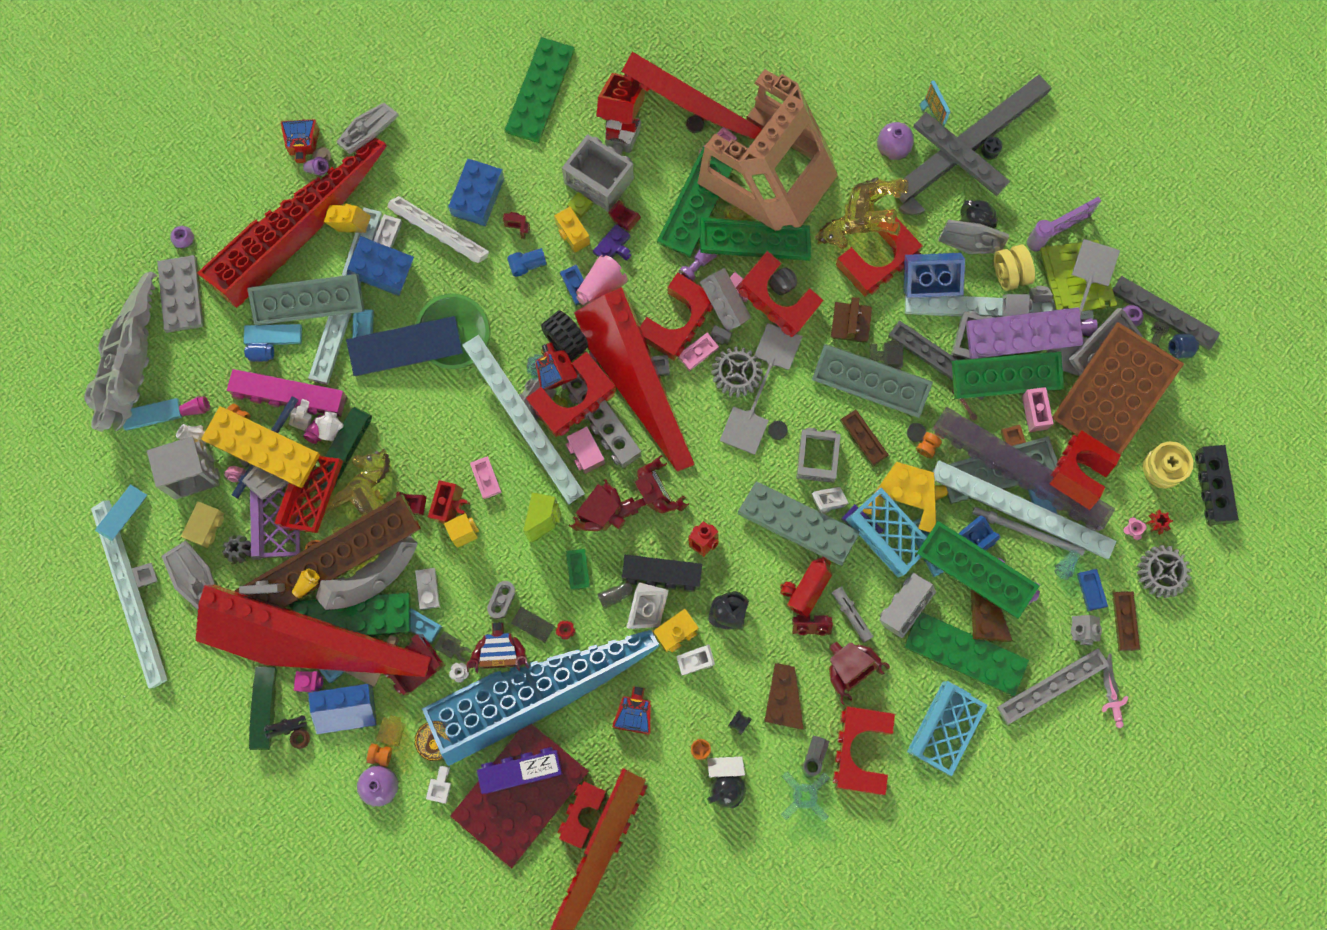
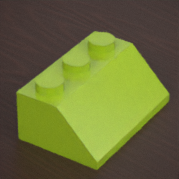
M532 492L523 529L529 542H534L554 529L557 522L560 523L562 511H560L556 497Z

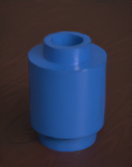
M249 343L248 347H245L244 354L249 362H268L274 359V347L268 343Z

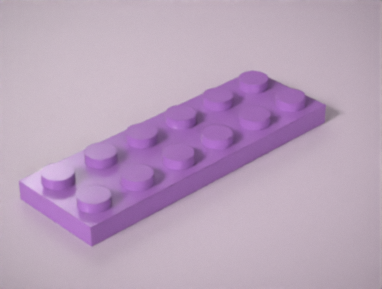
M1079 307L966 321L970 359L1083 345Z

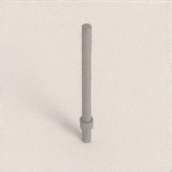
M977 507L973 509L972 514L984 516L989 523L1000 524L1081 556L1085 552V549L1000 517L998 513L993 511L987 512Z

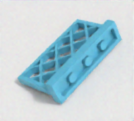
M879 488L846 519L852 528L860 531L859 536L897 577L905 575L921 558L919 555L915 556V553L918 552V550H915V539L924 542L927 537L882 488ZM879 494L885 500V507L875 506V498ZM863 509H872L871 520L865 519L860 512ZM875 509L885 510V521L875 520ZM889 510L895 511L898 514V521H889ZM875 523L885 524V534H878L875 531ZM888 524L898 525V535L888 534ZM902 525H908L911 528V536L902 535ZM888 538H898V549L891 548L888 545ZM902 538L911 539V550L902 549ZM902 552L911 553V561L907 565L902 560Z
M949 681L942 682L907 753L952 776L987 704L958 689ZM954 692L961 696L963 704L953 706L951 697ZM975 703L980 706L978 713L970 716L967 705ZM964 706L967 717L957 720L954 708ZM951 710L954 721L944 724L942 715L944 711ZM968 720L970 725L969 731L961 733L958 722ZM955 724L958 735L948 738L945 726ZM942 727L945 739L935 741L933 732L935 729ZM959 737L961 747L959 750L952 751L949 740ZM946 741L949 753L939 755L936 744ZM933 745L936 757L927 758L922 755L926 747ZM950 755L952 765L948 770L943 767L940 758Z

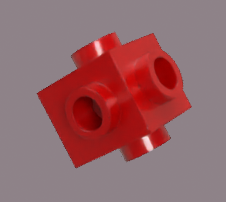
M704 521L699 526H695L688 536L689 547L703 557L711 549L714 550L719 543L716 527Z

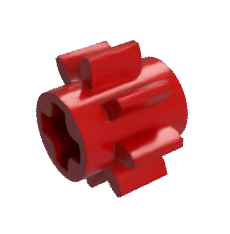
M1159 509L1156 511V515L1154 513L1148 515L1151 520L1146 524L1150 525V532L1158 531V534L1161 535L1164 530L1169 531L1171 529L1168 525L1173 520L1169 518V512L1161 513Z

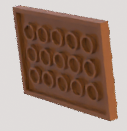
M1116 322L1053 414L1052 419L1076 435L1081 430L1121 455L1184 363L1124 325Z

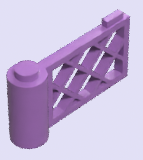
M1099 196L1052 222L1048 220L1039 221L1027 239L1028 248L1032 251H1040V248H1043L1051 237L1092 216L1101 203Z

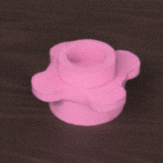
M1132 517L1128 520L1129 524L1127 527H1124L1123 531L1126 535L1133 536L1135 540H1140L1142 538L1141 534L1147 529V526L1142 521Z

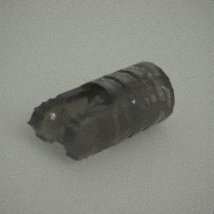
M626 583L597 593L603 609L620 603L622 599L632 595L633 586Z

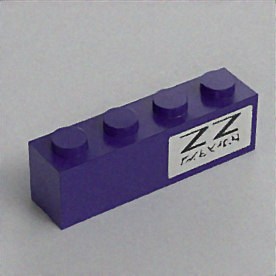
M550 747L540 750L541 754L533 755V752L522 754L521 759L513 760V757L502 759L501 764L494 765L493 762L482 764V768L477 769L481 793L487 794L563 775L558 750H553Z

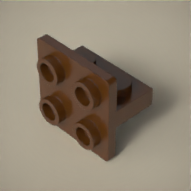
M852 297L850 304L835 302L831 338L867 343L869 340L872 307L859 305L860 298Z

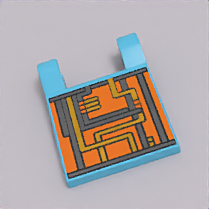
M932 81L925 100L920 103V108L922 111H925L929 107L934 118L945 127L951 111L935 81Z

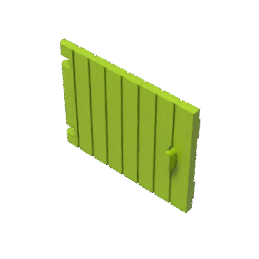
M1090 240L1092 242L1099 243L1098 240ZM1082 242L1040 248L1056 310L1080 307L1087 282L1083 278L1073 276L1072 272ZM1111 282L1109 286L1092 283L1082 311L1103 309L1106 307L1105 302H1108L1110 307H1117Z

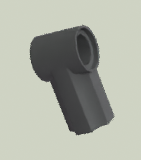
M812 736L805 761L802 764L804 775L815 777L821 772L822 763L830 741L818 736ZM808 762L815 763L817 767L816 772L811 773L807 770Z

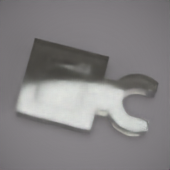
M445 631L434 647L435 650L451 659L456 654L461 662L467 661L462 658V652L467 651L470 654L472 652L468 647H459L462 641Z

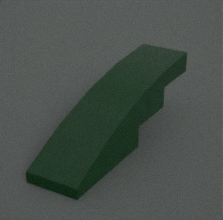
M255 667L250 711L249 750H270L272 737L267 739L265 734L273 730L264 732V727L274 724L276 667Z

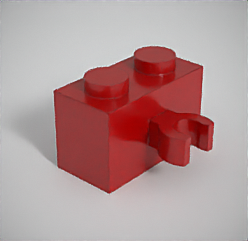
M438 480L428 518L444 524L456 518L457 512L461 515H467L466 511L461 510L462 505H470V502L461 499L464 489L457 484Z

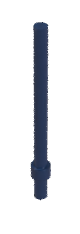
M293 396L290 398L271 429L272 431L279 433L297 404V398ZM250 464L244 475L242 474L238 479L239 483L232 493V496L238 499L245 489L246 485L242 480L255 467L254 465Z

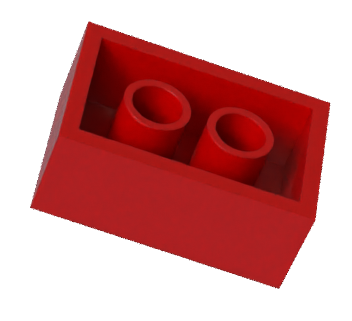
M611 73L598 96L596 117H601L604 120L619 121L622 124H632L644 102L645 90L639 87V82L635 80L630 82L621 74Z

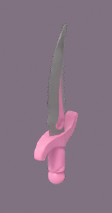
M1110 653L1106 659L1109 666L1104 668V686L1107 690L1106 697L1109 699V703L1102 707V712L1112 708L1116 727L1122 728L1124 723L1122 722L1123 718L1120 707L1126 704L1128 696H1124L1121 701L1118 700L1119 689L1113 674L1112 654Z

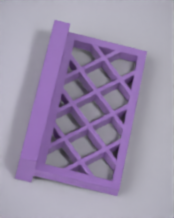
M284 487L277 490L270 498L266 497L267 501L264 504L263 500L250 489L251 557L253 560L293 557L300 553V531L294 530L289 535L282 527L274 524L272 520L280 507L271 500L278 493L284 497L285 494L281 491ZM268 503L277 509L270 517L263 511V508ZM299 515L296 518L295 524L299 522ZM269 521L277 527L270 536L264 532V526ZM279 531L287 536L280 545L272 539ZM271 540L277 548L273 553H264V546ZM291 540L296 544V552H287L282 547Z

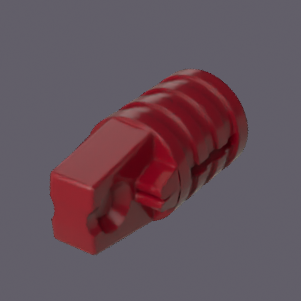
M633 497L626 499V501H622L620 504L622 511L619 516L624 519L630 515L638 514V508L646 505L645 500L641 498L634 501Z

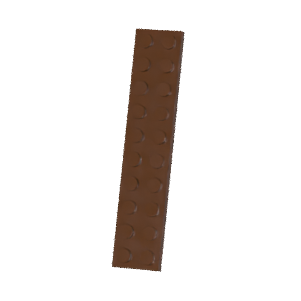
M399 495L243 585H256V581H268V584L285 583V590L283 592L244 595L285 608L301 599L294 596L292 590L302 571L312 569L320 577L318 584L304 595L306 596L319 588L321 580L336 579L421 530V527L405 497Z

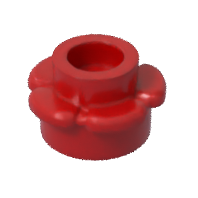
M792 582L781 584L780 594L792 597L796 590V584Z
M561 621L558 623L556 634L561 639L567 640L575 634L574 624L571 621Z

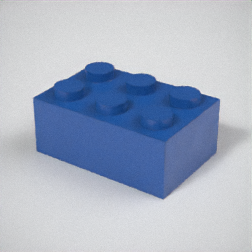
M467 159L448 206L451 216L486 227L505 179L503 170Z
M360 236L346 275L359 274L361 282L400 296L414 257Z
M961 253L905 255L904 293L907 298L963 296L965 258Z

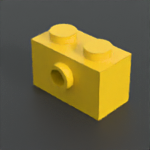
M350 204L330 205L324 222L338 232L366 233L371 216L358 206Z
M570 206L554 215L560 236L568 242L574 253L590 245L589 234Z
M466 514L444 523L452 542L457 548L478 539L476 534L479 532L473 518H468Z
M684 609L656 628L653 634L666 653L668 651L673 653L681 647L680 643L685 639L690 641L696 637L699 627L687 610Z

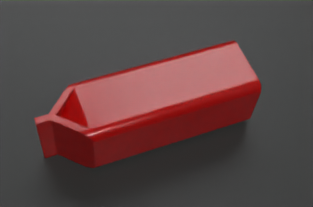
M822 556V558L811 562L787 604L794 613L805 618L809 617L832 577L831 561Z

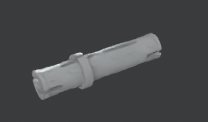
M841 586L833 591L832 595H834L841 606V612L844 611L862 639V642L864 643L874 637L854 607L855 603L849 599L843 587Z

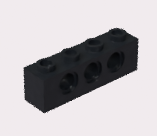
M1226 445L1203 446L1196 451L1195 462L1199 467L1198 480L1202 484L1201 498L1205 502L1206 507L1204 511L1205 519L1208 520L1209 526L1232 524L1239 519ZM1209 463L1214 465L1215 470L1209 467ZM1212 481L1217 483L1218 489L1213 487ZM1216 500L1221 503V508L1217 507Z

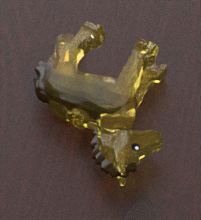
M876 177L870 181L858 183L851 190L848 203L845 204V216L833 219L832 222H827L820 229L819 233L815 236L818 244L828 243L844 249L848 246V241L844 236L847 234L885 231L899 236L900 223L895 222L897 217L896 210L874 211V203L887 194H892L895 198H901V193L908 192V180L901 177L892 181H883Z
M385 448L380 452L375 451L374 454L356 455L352 458L353 465L363 469V471L356 475L343 490L330 498L325 514L349 501L362 515L361 517L382 506L381 501L384 499L379 490L374 491V486L380 483L386 477L385 474L389 472L391 461ZM321 499L317 501L318 506L321 504ZM336 527L332 531L335 533L342 528Z

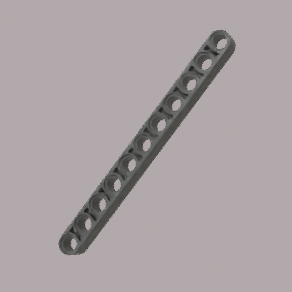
M1037 75L957 138L975 151L984 144L986 139L996 135L1046 96L1052 87L1041 75ZM940 150L896 184L892 192L904 204L912 197L915 198L956 166L957 163Z

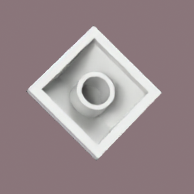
M639 583L635 590L627 628L659 627L668 590Z

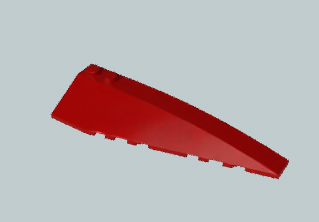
M633 51L621 71L624 73L623 77L630 82H633V80L639 82V87L647 92L652 90L683 109L730 131L755 140L763 130Z
M620 287L575 311L574 314L580 330L588 341V349L675 470L679 472L695 465L627 292Z

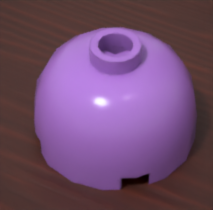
M892 122L885 125L877 138L879 152L891 160L905 158L914 144V135L911 129L901 122Z
M372 766L366 769L360 775L357 782V792L360 798L366 804L374 807L390 803L398 791V779L395 773L384 766Z

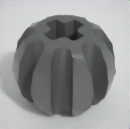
M782 268L770 277L771 289L779 295L790 292L797 285L796 274L789 268Z
M242 535L228 537L229 542H224L223 547L226 548L223 551L224 557L234 564L245 562L246 556H251V551H249L251 542Z

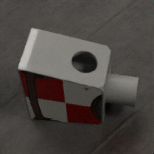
M635 118L632 124H622L619 121L606 120V146L613 147L619 155H622V151L631 152L641 130V119Z

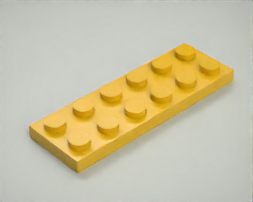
M219 406L201 438L202 441L299 488L303 487L320 456L318 452Z

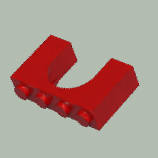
M894 214L881 223L877 231L893 250L894 259L891 263L882 267L869 265L852 247L837 258L836 266L864 297L869 293L871 295L880 288L879 285L883 282L885 284L894 277V273L897 271L900 273L904 270L905 255L921 254L923 245Z
M767 251L737 285L736 289L742 297L751 301L757 310L767 315L771 322L776 323L783 333L793 337L800 331L824 300L809 288L793 306L784 307L776 304L768 294L767 283L771 275L781 265V262Z
M678 272L668 285L667 293L688 307L691 313L688 323L679 329H667L646 317L640 325L646 343L660 353L668 355V358L673 361L685 350L684 346L687 341L691 342L696 334L694 331L697 327H701L704 324L707 312L711 313L714 309L704 289Z
M587 352L572 362L575 372L588 388L585 399L579 405L570 408L561 407L549 397L542 387L526 397L527 403L555 437L565 435L570 430V426L574 423L579 424L584 420V416L587 413H593L600 407V403L604 400H610L615 395V385Z
M1081 430L1077 436L1073 435L1068 441V445L1056 463L1057 466L1050 475L1053 477L1050 485L1091 510L1101 498L1105 486L1087 476L1077 463L1090 467L1106 478L1117 465L1121 455Z
M848 706L845 708V711H841L840 723H843L842 731L839 730L837 740L841 744L840 751H836L835 763H838L837 771H834L832 783H836L835 788L886 795L888 774L868 772L860 769L851 758L850 747L853 739L862 732L893 734L895 714Z

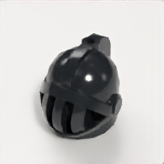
M966 200L960 209L961 221L978 223L991 228L997 227V213L990 203L984 200Z
M737 591L727 592L715 597L708 616L710 624L721 629L743 630L749 599Z
M740 776L714 777L715 779L712 781L709 789L710 796L706 798L708 803L714 802L720 807H730L732 809L739 806L747 792V787H745L746 780H742Z

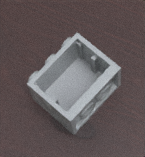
M588 134L562 167L564 184L577 192L579 191L607 212L615 205L634 179L631 159L627 156L619 155L613 147L605 146L600 139L591 137Z
M193 436L147 450L156 487L175 500L220 486L218 481L220 473L214 466L216 461L214 452L210 451L207 446H204L201 441H198Z

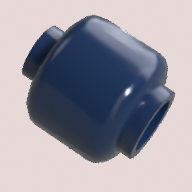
M1192 334L1174 335L1168 344L1169 352L1177 359L1192 358L1199 349V343Z

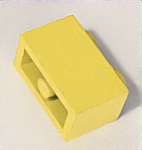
M198 501L181 537L208 549L209 545L215 540L217 528L223 523L224 513L219 509Z

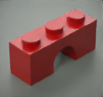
M583 782L582 785L578 784L574 793L577 798L574 804L570 803L566 814L569 815L566 823H561L558 830L560 840L580 849L583 848L590 829L580 823L579 814L586 807L599 810L607 791L587 782Z

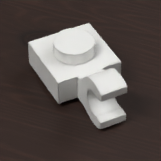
M302 399L300 406L292 410L289 425L301 430H305L310 425L312 415L307 413L309 401Z
M440 766L437 780H430L426 799L447 803L451 783L446 782L450 770L449 767Z

